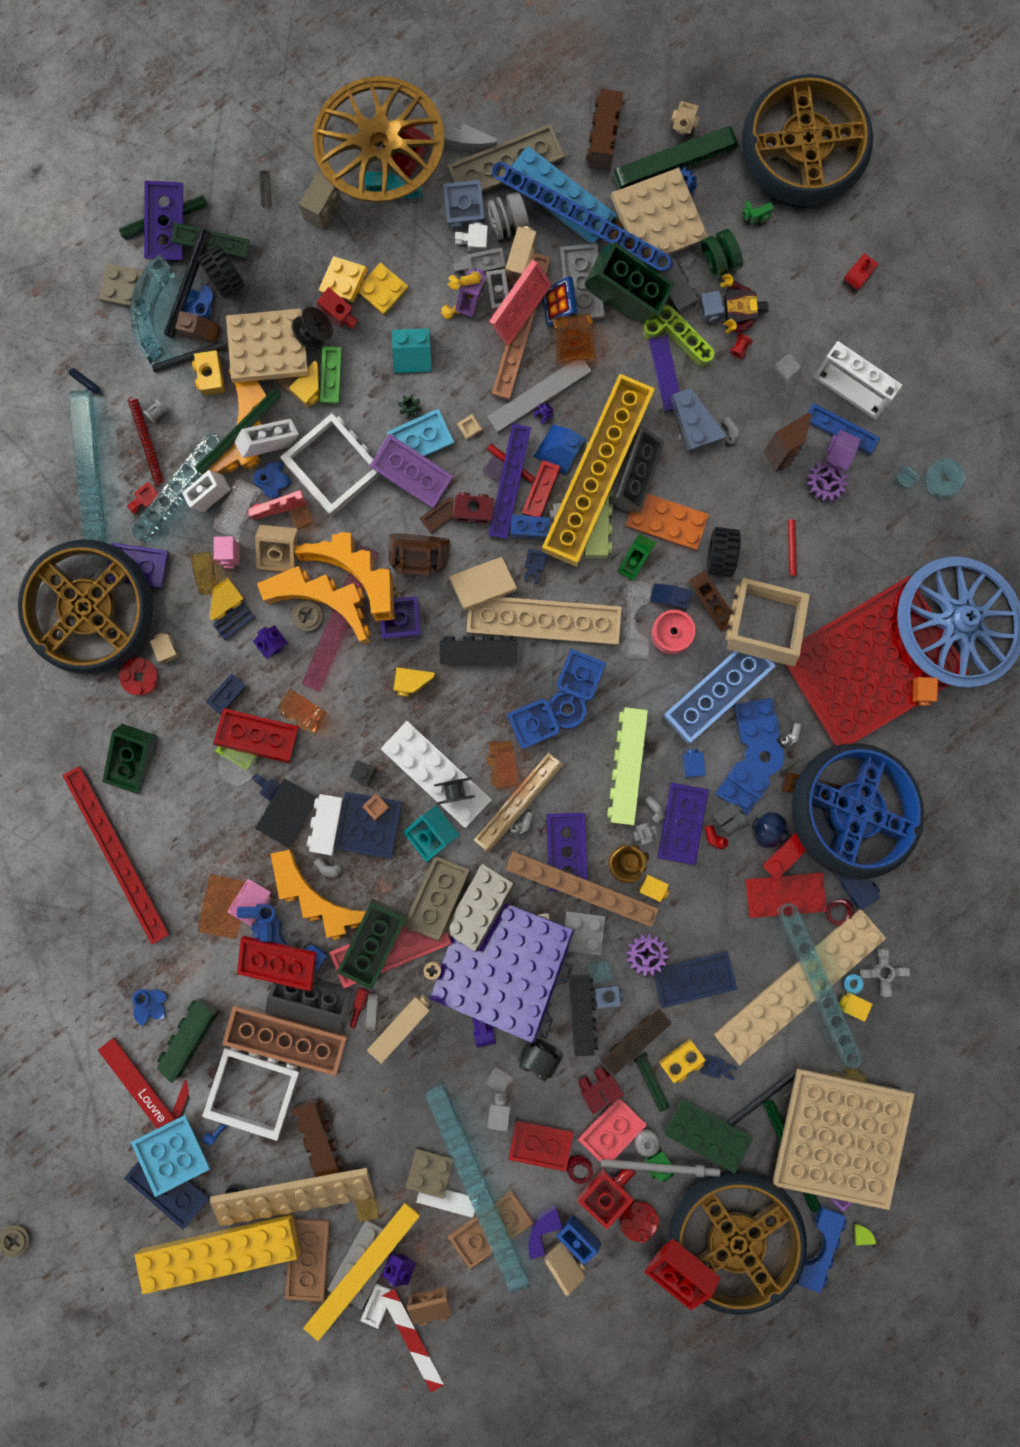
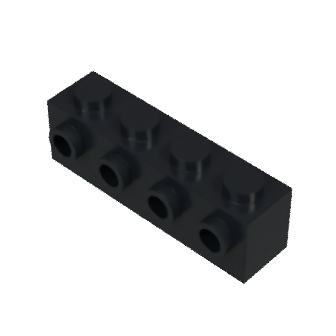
M444 636V640H440V664H517V639H513V636H501V639H494V636H482V639H475V636H463V639L455 640V636Z
M588 974L570 975L569 986L575 1057L595 1055V1050H598V1040L593 1036V1030H597L596 1018H592V1011L595 1010V1000L591 999L590 991H594L593 979H589Z

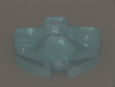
M950 458L937 460L927 469L925 483L933 495L951 497L962 488L966 477L962 467ZM941 474H944V475L947 474V475L949 476V478H948L949 482H947V481L942 482V481H941V478H942V475H941Z

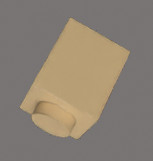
M160 633L150 641L159 663L165 664L180 657L173 638L169 634Z

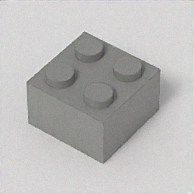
M566 911L564 926L575 930L568 951L601 955L605 916Z

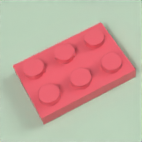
M619 1098L603 1111L581 1134L578 1140L600 1162L601 1159L614 1160L647 1124Z

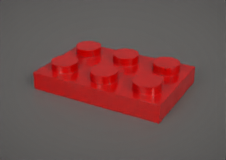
M516 1119L508 1160L566 1172L574 1131Z

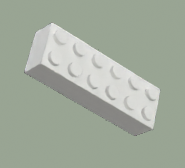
M408 721L381 748L387 756L437 802L446 800L444 786L435 787L434 784L468 778ZM471 780L463 782L465 796L475 795L474 798L440 804L465 828L492 801Z

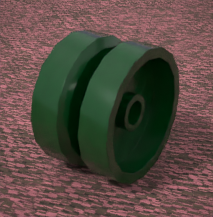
M729 229L717 232L716 238L709 236L701 240V250L705 263L716 279L726 275L728 269L732 272L742 268V253L735 236Z

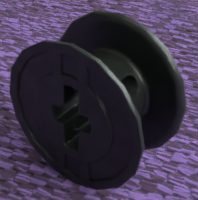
M307 307L303 310L300 317H296L292 321L293 335L307 349H319L323 345V341L329 340L333 336V326L330 319L318 308Z
M472 777L434 784L435 787L444 786L446 800L437 802V804L474 798L475 795L465 796L463 782L472 780Z

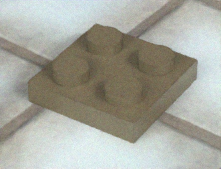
M107 263L99 300L137 309L145 275L144 271Z
M416 1149L406 1189L444 1199L454 1159Z

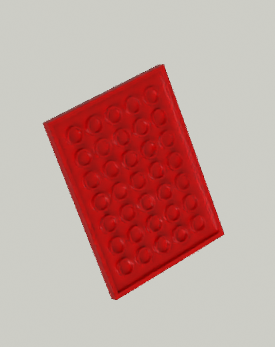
M910 575L803 638L800 656L795 667L785 664L834 746L855 743L917 706L919 703L913 702V679L918 677L932 678L918 667L909 656L899 633L897 620L898 605L902 591L911 578ZM917 589L912 604L932 612L919 589ZM911 610L912 628L929 621ZM934 626L915 631L913 634L922 650L938 641L942 637L943 629ZM952 644L945 659L944 670L960 675V655ZM942 645L924 653L937 666ZM966 668L965 674L967 676L968 674H970L968 668ZM938 681L937 693L950 685Z

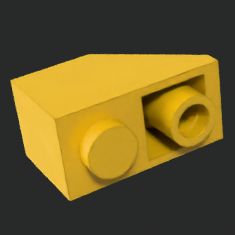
M229 577L213 588L209 611L212 621L214 619H221L226 615L225 611L231 607L234 609L242 603L243 596Z

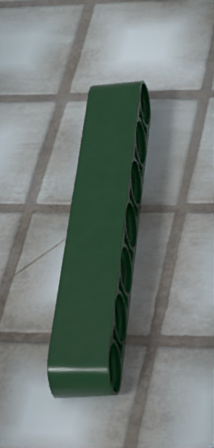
M727 126L620 166L613 171V176L620 190L674 170L677 166L682 170L685 166L687 168L734 150L739 144L732 127Z

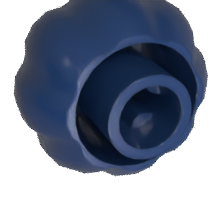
M775 812L765 813L760 819L755 818L751 827L755 829L754 838L756 842L764 848H774L778 842L783 844L789 830L785 829L787 824L785 819Z

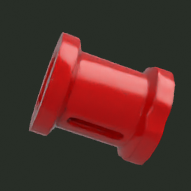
M738 334L734 347L730 349V354L739 359H744L746 356L745 352L753 340L744 334Z

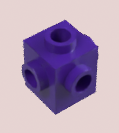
M275 625L270 628L264 627L257 632L258 636L253 641L266 659L279 654L288 644Z
M390 1253L382 1276L388 1280V1284L391 1286H408L416 1262L404 1254Z

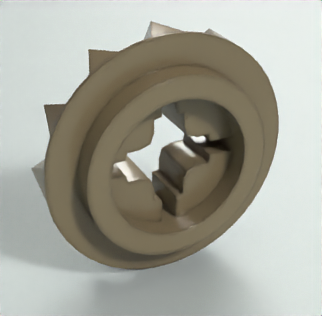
M312 601L299 603L292 613V619L296 627L307 632L316 630L323 618L321 608ZM309 611H311V616L315 620L308 619L307 621H304L305 617L303 616V614H301V612L308 614Z
M17 1224L7 1226L0 1233V1251L8 1257L21 1256L26 1252L31 1242L29 1241V1233L26 1232L24 1227L17 1226ZM19 1235L17 1239V1242L19 1244L16 1243L10 1247L12 1242V1239L10 1237L13 1238Z

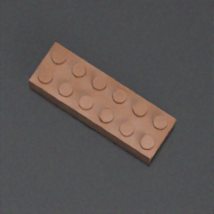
M236 1004L232 1008L222 1045L336 1076L340 1070L349 1035Z

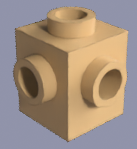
M681 101L678 111L674 110L672 115L673 129L680 134H691L692 128H696L699 117L696 116L699 106Z

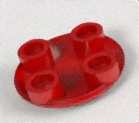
M642 1201L632 1202L620 1215V1228L628 1239L644 1243L656 1233L659 1217L650 1204Z

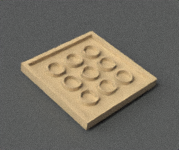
M679 168L612 192L610 195L624 230L668 255L698 244L702 239L708 237ZM630 240L632 248L635 246V240ZM646 249L644 251V258H649L651 256V249Z
M301 309L226 316L232 383L308 376L306 349L296 340L291 328L292 321L302 315Z

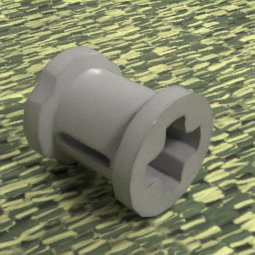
M157 399L148 410L143 411L154 424L157 423L156 420L163 413L168 412Z

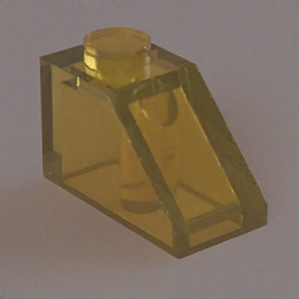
M210 551L190 554L199 594H212L213 588L218 585L214 555Z

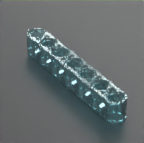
M207 434L133 525L132 534L140 542H149L185 498L182 492L203 475L195 469V466L199 463L197 462L199 456H206L213 449L209 447L210 442L217 441L218 444L221 441L216 434ZM188 470H194L191 477H186ZM181 484V490L174 492L175 486ZM166 499H170L169 505L163 507V501ZM158 514L157 520L152 522L150 520L151 516ZM143 528L146 529L145 535L139 536V531Z

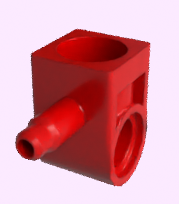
M863 253L843 280L859 291L879 264Z

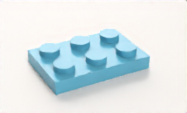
M439 408L387 432L424 457L454 444V440Z

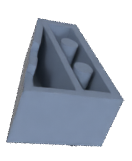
M691 388L670 396L687 451L727 437Z

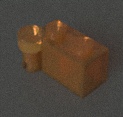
M289 689L277 707L282 710L280 713L288 720L291 717L297 720V726L303 730L309 728L315 733L320 727L318 725L327 714V712L292 689Z
M512 741L488 742L490 755H487L488 766L493 768V773L490 774L491 784L496 785V790L519 786Z

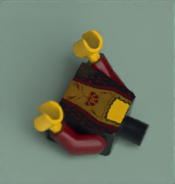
M730 274L721 276L725 282L720 283L722 288H729L724 293L726 322L723 325H726L725 333L743 334L757 322L758 313H768V301L757 302V293L733 280Z

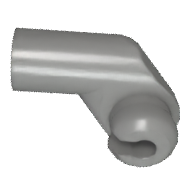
M728 416L722 422L728 429L726 441L729 444H735L739 440L740 429Z
M794 723L792 732L780 738L782 746L790 747L800 741L802 724Z
M649 795L644 800V803L655 813L651 819L656 824H660L665 818L662 806Z
M525 812L523 821L514 823L510 827L511 833L522 835L528 832L535 814Z
M322 857L313 862L324 877L336 878L342 872L339 865L327 866Z

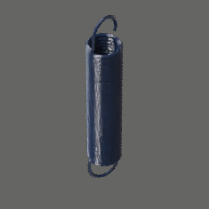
M69 367L70 376L94 394L100 391V388L75 368L71 369Z

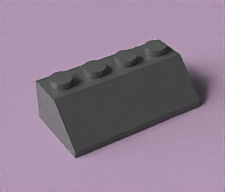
M644 426L639 427L612 503L622 511L641 513L664 446V442Z
M315 978L311 991L273 983L267 997L265 1013L340 1033L346 1018L353 989L343 988V986Z

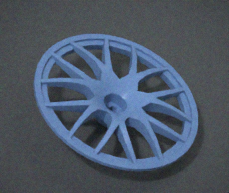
M946 557L932 561L920 568L905 585L899 600L897 614L900 637L909 656L930 677L938 678L939 682L955 687H978L995 681L1004 675L1015 663L1020 654V602L1009 583L994 569L974 559ZM956 567L958 600L953 599L946 590L941 569ZM962 568L972 569L981 573L968 590ZM934 572L939 594L921 584L923 580ZM986 576L999 589L982 607L975 605L973 596L978 585ZM917 589L940 605L943 613L928 612L913 605L912 600ZM1003 592L1012 612L988 609ZM911 610L929 621L912 628ZM967 614L970 615L972 619L971 621H969V617L966 616ZM1013 616L1014 634L994 632L986 628L983 620L988 617ZM934 626L944 629L942 637L938 641L922 650L913 634L915 631ZM991 638L1013 639L1006 657ZM975 639H979L1001 661L991 671L986 668L978 656L974 645ZM955 641L960 646V675L944 670L948 650ZM942 645L937 666L924 653ZM969 657L983 674L965 675Z

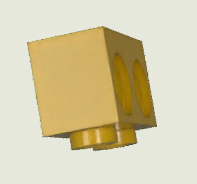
M689 1039L658 1062L673 1083H681L688 1077L687 1074L692 1070L695 1072L704 1066L703 1062L706 1060L692 1040ZM689 1052L696 1053V1058L692 1062L686 1060V1055ZM679 1064V1072H670L671 1065Z

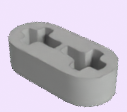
M368 994L366 1031H376L379 994Z

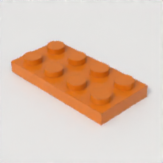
M647 494L641 513L630 512L625 527L697 551L709 514Z

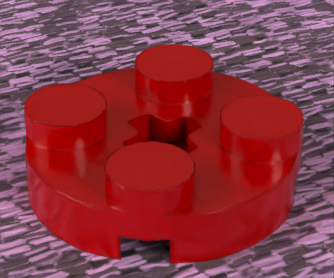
M140 657L131 659L123 665L119 672L121 686L129 694L146 696L157 687L159 672L157 667L149 660ZM136 673L144 674L141 682L139 680L135 681Z

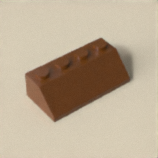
M810 412L776 431L766 447L764 453L775 471L780 468L784 470L791 466L795 457L802 450L801 447L806 441L812 416Z

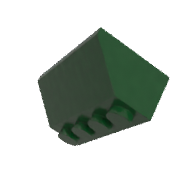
M202 998L191 1002L187 1009L189 1014L186 1018L183 1017L177 1026L179 1031L176 1035L173 1034L167 1043L169 1048L166 1052L163 1051L157 1060L159 1065L156 1069L171 1083L181 1078L220 1011L219 1008Z

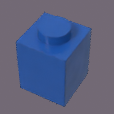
M698 749L687 750V754L682 755L684 778L705 776L703 752L698 753Z

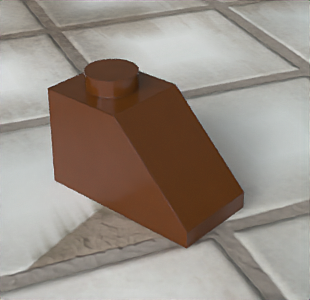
M179 311L176 331L180 337L215 344L217 343L221 326L200 315Z

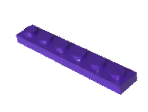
M512 423L489 536L506 540L508 538L531 427Z

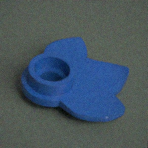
M204 285L200 292L191 289L183 312L197 314L208 319L212 313L210 304L213 300V293L207 285ZM205 308V312L201 314V310Z
M270 462L264 469L257 470L253 475L254 484L262 488L264 495L269 498L277 499L279 496L278 490L284 489L291 484L289 477L281 472L283 463ZM263 475L266 477V480L261 481L259 477Z
M147 989L137 990L132 996V1001L135 1005L133 1010L135 1020L143 1026L149 1017L164 1019L165 1009L161 1003L167 999V996L157 989L152 991ZM141 995L146 997L145 1002L140 1001Z

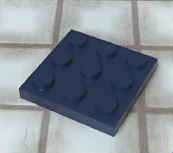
M345 792L334 849L392 859L402 802L381 798L390 808L375 821L362 807L373 796Z

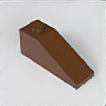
M705 570L689 579V583L720 631L722 632L730 627L728 621L732 612Z

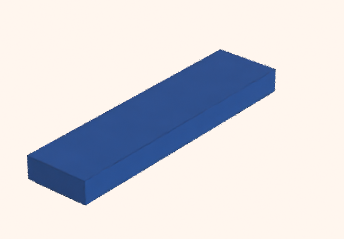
M815 403L812 404L808 411L812 415L810 425L831 436L833 434L837 435L839 430L845 431L861 439L858 450L869 456L873 453L880 437Z

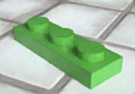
M323 346L320 387L321 404H340L341 347Z

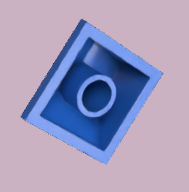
M552 425L533 457L541 462L544 460L559 465L561 467L559 473L566 476L583 449L586 438L571 429Z

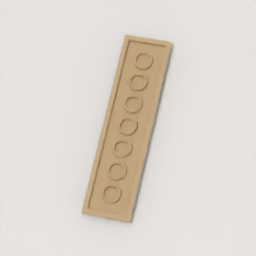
M499 597L468 609L467 633L619 645L622 607Z
M363 1168L211 1196L210 1204L220 1226H228L239 1222L270 1218L271 1216L287 1215L298 1211H308L336 1204H346L352 1201L374 1198L375 1194L368 1170Z

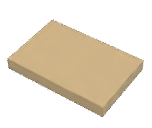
M502 557L449 576V580L464 611L517 591V587Z

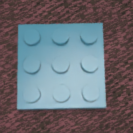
M187 1115L130 1142L155 1197L211 1169Z

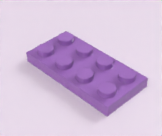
M388 434L369 465L371 469L430 508H434L453 477L391 434Z

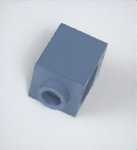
M720 291L701 294L699 304L703 322H718L724 314Z
M618 985L594 987L597 1009L621 1006L620 1001H623V991L618 989ZM607 991L614 993L612 1001L604 1000V994Z

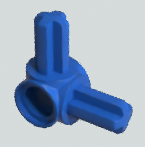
M263 903L256 904V907L237 908V918H256L257 923H260V941L270 942L272 940V923H275V908L272 904ZM269 908L272 911V915L267 918L263 917L261 910Z

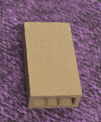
M417 994L370 1045L367 1051L382 1064L432 1008L430 1005L431 1001L422 994L420 996Z

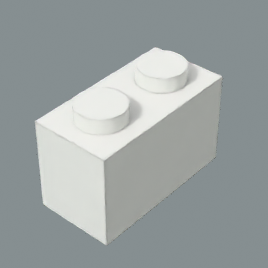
M208 470L183 491L182 494L190 508L205 512L228 493L230 488L222 474Z

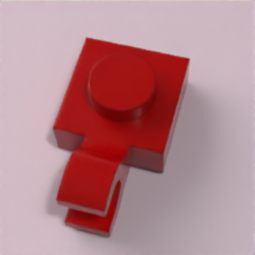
M147 482L134 492L137 498L130 502L127 507L133 514H136L143 505L148 509L162 497Z

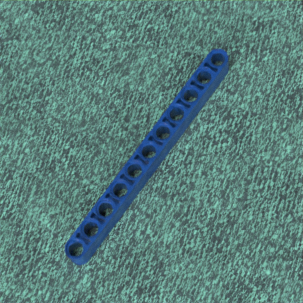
M497 162L492 167L493 176L500 182L609 243L615 241L637 258L660 272L666 273L673 268L674 261L667 253L504 162ZM502 168H505V169H506L505 175L502 176V177H500V176H499L500 170H501ZM521 177L522 182L520 185L515 186V180ZM538 186L536 194L531 195L532 187ZM554 195L553 202L547 204V197ZM569 203V211L563 213V206ZM585 212L586 219L579 222V215ZM601 221L603 224L602 228L599 231H595V224ZM618 231V238L611 240V233ZM635 240V246L632 249H628V241ZM646 249H651L652 251L649 258L643 257ZM667 258V266L661 268L659 266L660 260Z

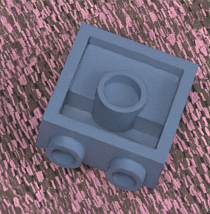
M481 180L443 184L448 225L451 224L452 228H458L463 226L462 223L470 222V224L485 221Z

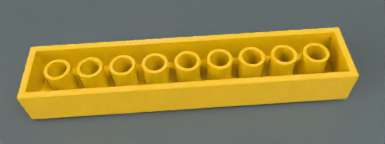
M619 374L542 546L543 553L573 566H578L652 400L655 388Z

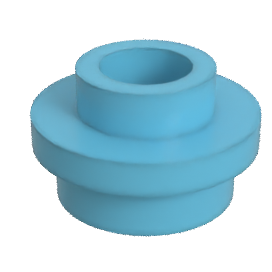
M851 974L844 980V988L851 994L861 992L864 987L863 979L856 974ZM855 980L857 984L852 988L850 983Z

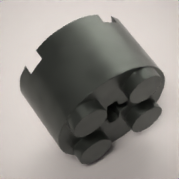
M537 1038L535 1043L526 1041L518 1057L520 1062L518 1066L524 1071L529 1072L530 1070L536 1073L537 1078L546 1081L547 1078L553 1077L563 1058V1054L560 1052L558 1055L556 1053L557 1049L554 1046Z

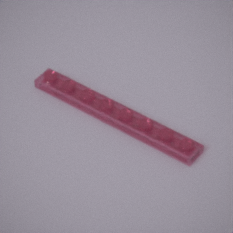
M360 545L358 551H370L375 563L378 552ZM348 573L343 587L354 583L363 590V585L352 574ZM334 609L302 681L303 686L318 692L321 691L349 624L344 616Z

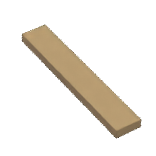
M547 753L476 836L474 841L489 853L561 769L563 764L550 753Z

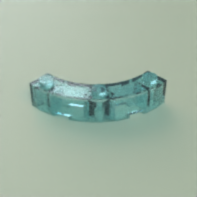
M160 254L144 269L145 272L140 280L137 281L132 294L130 308L131 325L135 339L150 364L165 354L154 330V309L161 291L175 277L171 267Z

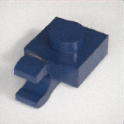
M259 774L252 778L254 782L262 787L259 793L270 801L280 784L272 778L267 782Z

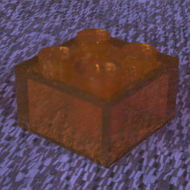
M590 313L552 318L555 354L558 363L595 358L593 322Z

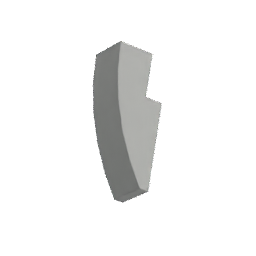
M443 122L444 146L447 148L466 152H481L497 145V138L466 124H463L461 130Z

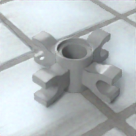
M878 949L879 964L874 969H859L860 977H876L880 980L881 996L892 997L890 982L896 976H910V968H893L889 965V949ZM886 967L889 974L887 977L882 978L881 970Z

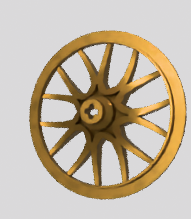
M373 76L348 83L331 95L316 118L312 141L317 164L322 174L336 189L362 201L386 202L407 196L428 181L441 160L445 137L439 111L432 100L421 89L398 78ZM371 90L376 109L372 120L363 116L353 96ZM375 90H391V94L381 107ZM398 93L413 99L412 103L396 120L388 122L387 115L390 106ZM350 99L355 115L336 111V109L346 100ZM417 104L423 108L429 117L408 119ZM331 116H335L350 122L360 132L352 135L325 130ZM432 124L434 140L402 139L400 137L402 132L412 127ZM324 136L343 142L325 155ZM433 146L427 165L411 148ZM357 149L361 151L357 158L337 174L328 163L329 159L346 150ZM394 154H405L424 169L411 181L392 159ZM374 161L382 163V192L363 190L366 171L370 163ZM361 166L359 189L341 179L349 172ZM390 167L407 184L397 189L386 191L388 168Z

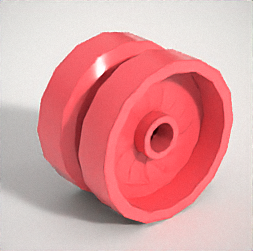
M668 610L662 613L654 622L651 630V639L654 646L660 652L668 655H677L685 651L695 637V624L692 618L680 610ZM671 629H674V630H675L674 633H677V634H676V635H672L671 632H670Z

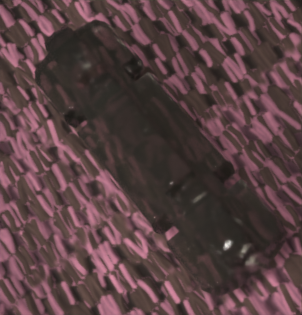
M266 170L260 171L261 205L263 208H271L270 174Z

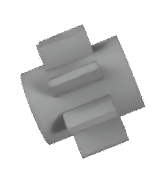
M650 822L636 826L637 831L633 832L635 841L640 840L641 845L655 841L654 835H658L656 827H651Z

